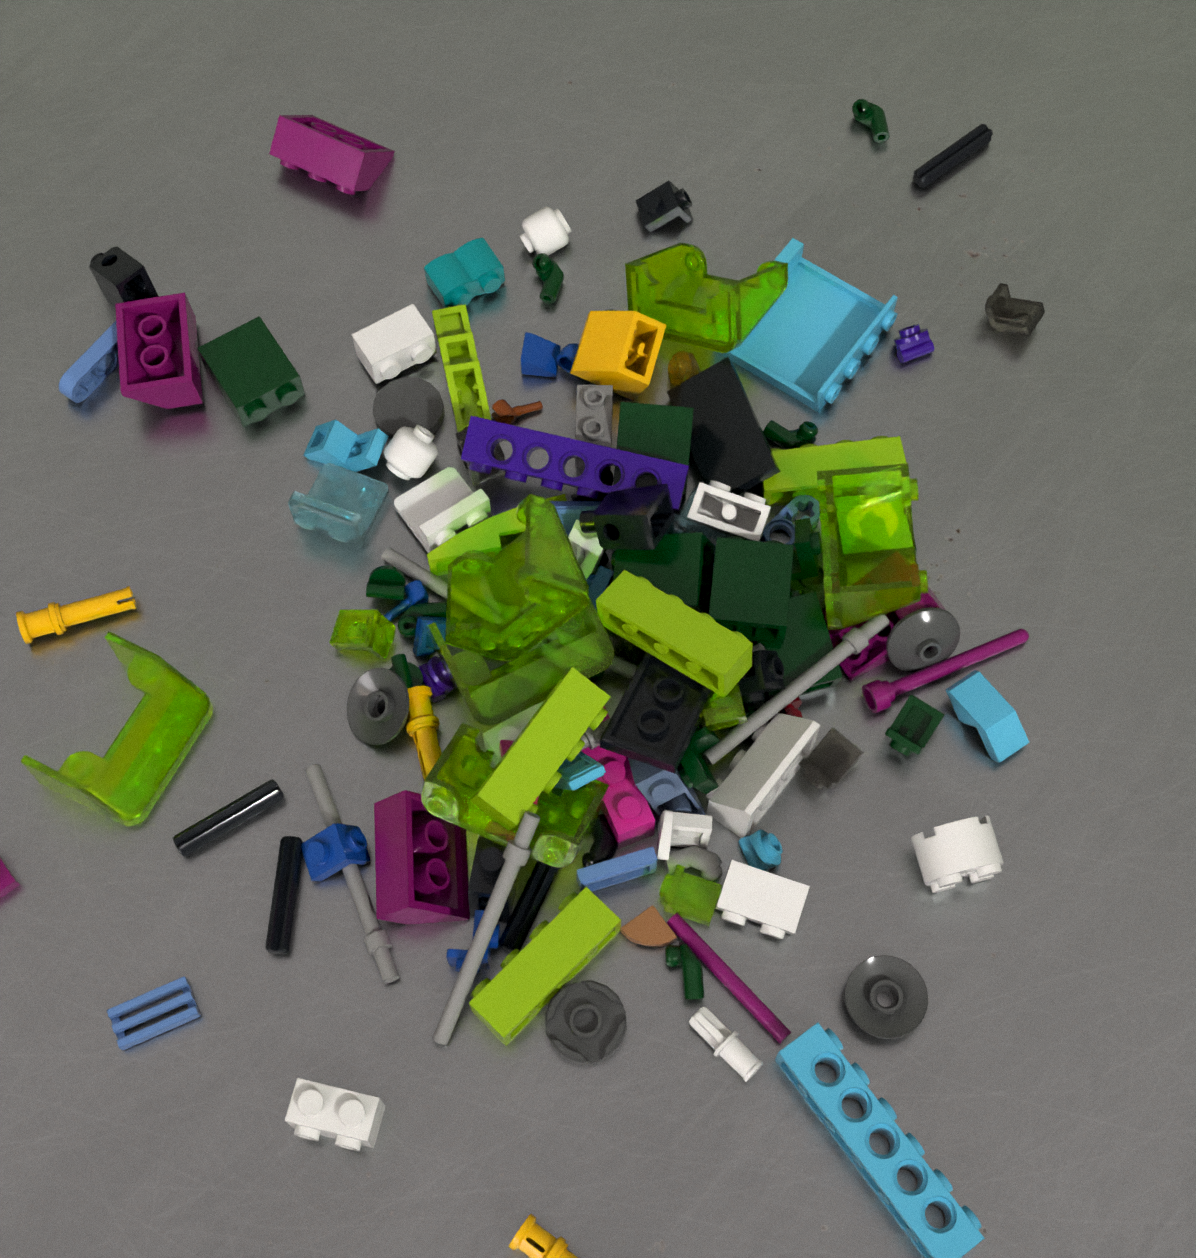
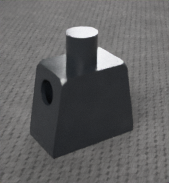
M118 246L112 247L105 253H98L91 259L89 268L104 296L114 307L116 303L132 301L131 299L134 297L127 292L128 290L136 293L133 301L159 297L145 267Z
M668 484L608 493L596 510L582 511L580 513L579 523L581 531L583 533H597L599 544L603 549H656L675 519Z
M479 836L468 886L470 918L475 917V910H485L488 902L483 901L482 897L491 896L505 862L503 853L509 840ZM520 869L498 920L500 923L507 924L511 917Z

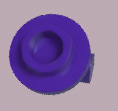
M919 324L899 330L900 336L894 339L900 363H905L934 352V344L929 337L928 329H920Z
M434 656L427 663L418 667L422 672L424 685L431 687L433 694L431 699L434 703L442 701L447 693L458 686V670L449 659Z

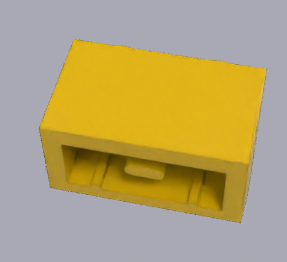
M590 311L570 374L596 385H613L614 393L634 400L650 384L666 324L637 311Z

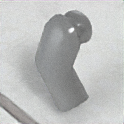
M690 846L669 853V860H664L668 874L693 867L701 870V876L704 880L714 881L719 879L723 873L720 867L722 863L720 857L716 853L698 846Z

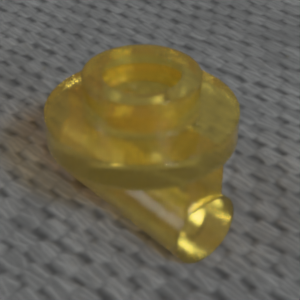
M677 352L668 364L669 379L675 386L701 372L695 356L691 352Z

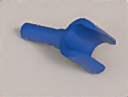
M420 580L410 582L405 586L407 599L401 601L400 604L382 616L386 624L405 612L411 605L428 603L429 596Z

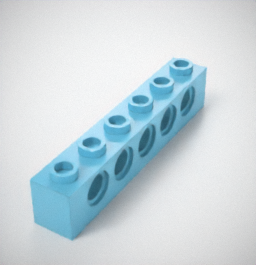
M816 1023L780 1050L775 1058L776 1063L924 1258L963 1257L985 1239L979 1231L982 1227L980 1221L966 1205L963 1207L959 1206L950 1194L953 1191V1187L945 1175L938 1169L932 1171L922 1158L925 1151L918 1140L911 1133L905 1135L895 1123L897 1115L891 1105L882 1097L877 1099L867 1085L870 1084V1080L863 1069L855 1062L850 1064L841 1053L843 1045L836 1034L829 1028L824 1031L821 1025ZM823 1063L830 1065L836 1072V1081L825 1083L819 1080L815 1073V1066ZM846 1098L856 1099L862 1106V1117L857 1119L848 1117L842 1109V1100ZM880 1133L888 1139L890 1144L888 1154L881 1155L872 1150L869 1144L870 1134ZM899 1169H908L915 1174L917 1178V1188L915 1191H906L899 1185L897 1181ZM928 1205L938 1206L945 1215L943 1228H934L927 1222L925 1210Z

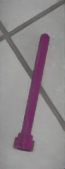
M1017 629L890 683L887 680L882 682L880 680L872 681L862 686L864 700L871 712L878 713L890 708L896 696L1021 645L1028 640L1029 634L1025 629Z

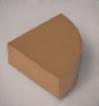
M653 905L620 928V932L629 941L644 946L664 947L677 940V936Z

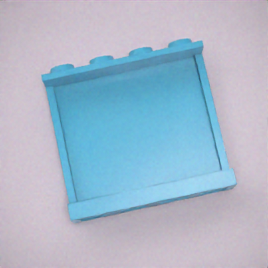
M792 238L716 330L714 351L725 358L729 357L735 364L819 413L827 402L832 404L842 388L840 384L844 379H851L860 366L861 357L864 354L870 355L879 341L878 335L882 330L886 332L890 330L898 313L894 312L898 297L893 295L886 305L802 258L804 244Z

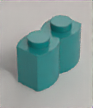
M484 238L469 241L459 247L454 253L439 256L424 267L426 282L444 308L464 304L467 306L475 296L493 293L505 281L504 267Z

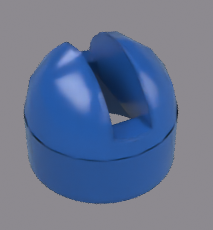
M577 343L566 345L556 357L558 365L568 373L571 371L579 344Z

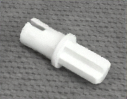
M703 1006L691 1017L689 1021L690 1026L715 1050L713 1055L715 1057L720 1055L745 1082L764 1064L737 1038L739 1033L737 1031L732 1033L707 1007Z

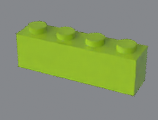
M876 436L870 440L854 442L851 440H841L835 444L820 446L806 444L794 449L782 450L780 448H771L780 472L757 484L759 496L766 499L765 505L776 507L785 506L792 499L800 495L812 496L819 502L830 500L832 493L897 486L905 488L909 471L901 437L888 438L887 436Z
M623 570L596 599L598 623L723 698L730 693L752 667L753 643L742 633L727 629L717 623L709 614L699 613L685 605L679 597L673 594L668 595L654 587L644 577H637Z
M573 667L568 670L471 798L470 802L508 831L516 827L518 823H521L525 811L536 813L539 807L534 804L535 800L542 791L549 794L558 783L562 774L557 770L565 759L572 762L582 750L585 742L580 738L588 727L594 731L606 717L608 711L603 707L611 696Z
M587 887L579 894L575 891L570 893L559 905L558 910L560 913L550 923L547 920L542 921L530 934L529 938L532 941L521 951L516 948L510 952L500 964L502 970L492 980L489 978L482 980L471 992L470 996L473 998L469 1002L471 1011L505 1046L539 1014L562 987L566 986L620 932L621 919Z

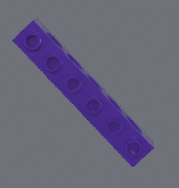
M475 416L470 417L461 460L470 463L469 470L490 475L491 469L494 468L506 471L504 478L524 483L527 481V476L541 479L540 486L562 491L563 485L577 488V495L592 499H598L599 493L607 495L614 491L637 488L638 478L644 474H651L657 479V485L668 484L673 510L675 511L680 509L689 471V465ZM502 441L510 442L513 449L511 456L504 461L497 460L494 456L496 445ZM538 449L547 451L549 456L547 465L541 469L532 468L529 462L531 454ZM575 457L581 458L585 463L584 472L578 477L567 476L565 472L567 461ZM607 466H616L621 471L620 481L613 486H607L601 481V472Z

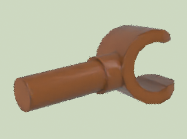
M501 399L492 405V409L495 412L491 416L497 422L511 425L518 416L542 410L543 406L541 401L512 408L506 400Z

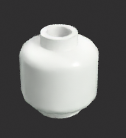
M545 206L523 220L522 228L525 233L520 235V238L529 253L536 250L538 254L545 253L549 256L568 244V234L572 231L559 209L553 211L552 208Z
M416 425L415 428L403 426L398 429L384 450L387 468L404 480L421 478L438 455V449L432 441L434 435L420 425Z

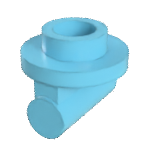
M758 830L738 841L749 866L769 872L768 870L781 863L783 850L781 843L774 834Z

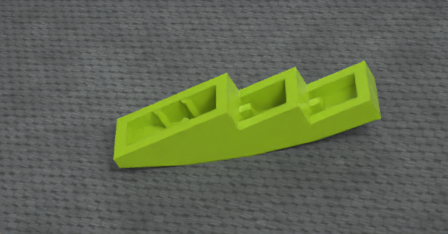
M466 304L432 310L458 435L467 434L471 416L492 420Z
M562 494L521 505L494 515L458 533L427 554L430 572L440 576L494 565L497 555L507 544L524 538L536 539L535 530L540 529L543 501H567L566 495Z

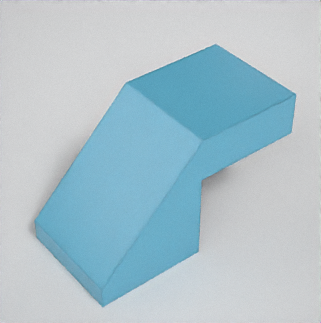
M335 419L315 427L303 456L309 460L358 472L377 466L389 436L379 428L357 435Z
M974 670L945 690L959 721L977 728L991 760L1000 763L1030 743L1014 708L979 671Z

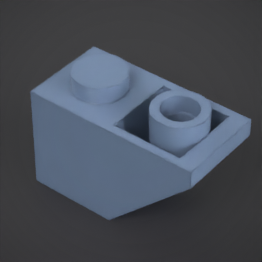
M628 757L635 785L659 817L664 810L705 815L704 808L694 789L687 787L678 772V768L674 774Z

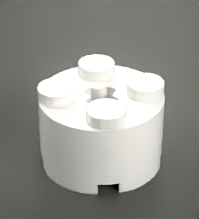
M977 816L934 827L935 836L924 838V834L921 832L911 837L926 886H931L932 893L955 888V884L962 882V878L969 877L971 883H977L994 877V874L1002 872L1001 865L1004 864L989 816H984L980 821Z

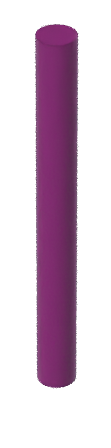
M678 913L674 914L667 921L671 930L683 943L689 945L701 962L779 1044L792 1033Z

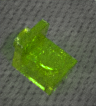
M340 610L329 643L337 650H368L378 659H386L394 639L395 625L377 610Z
M737 684L725 698L714 692L707 709L703 710L706 726L711 731L748 722Z
M677 864L673 875L666 873L660 889L659 896L665 898L664 911L671 914L678 913L683 918L710 926L722 885L685 873V866Z

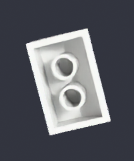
M777 713L770 723L766 722L754 732L751 739L755 742L746 752L741 749L729 765L732 771L724 781L718 778L716 782L719 787L706 795V798L709 799L707 814L740 838L749 836L811 755L820 724L814 720Z

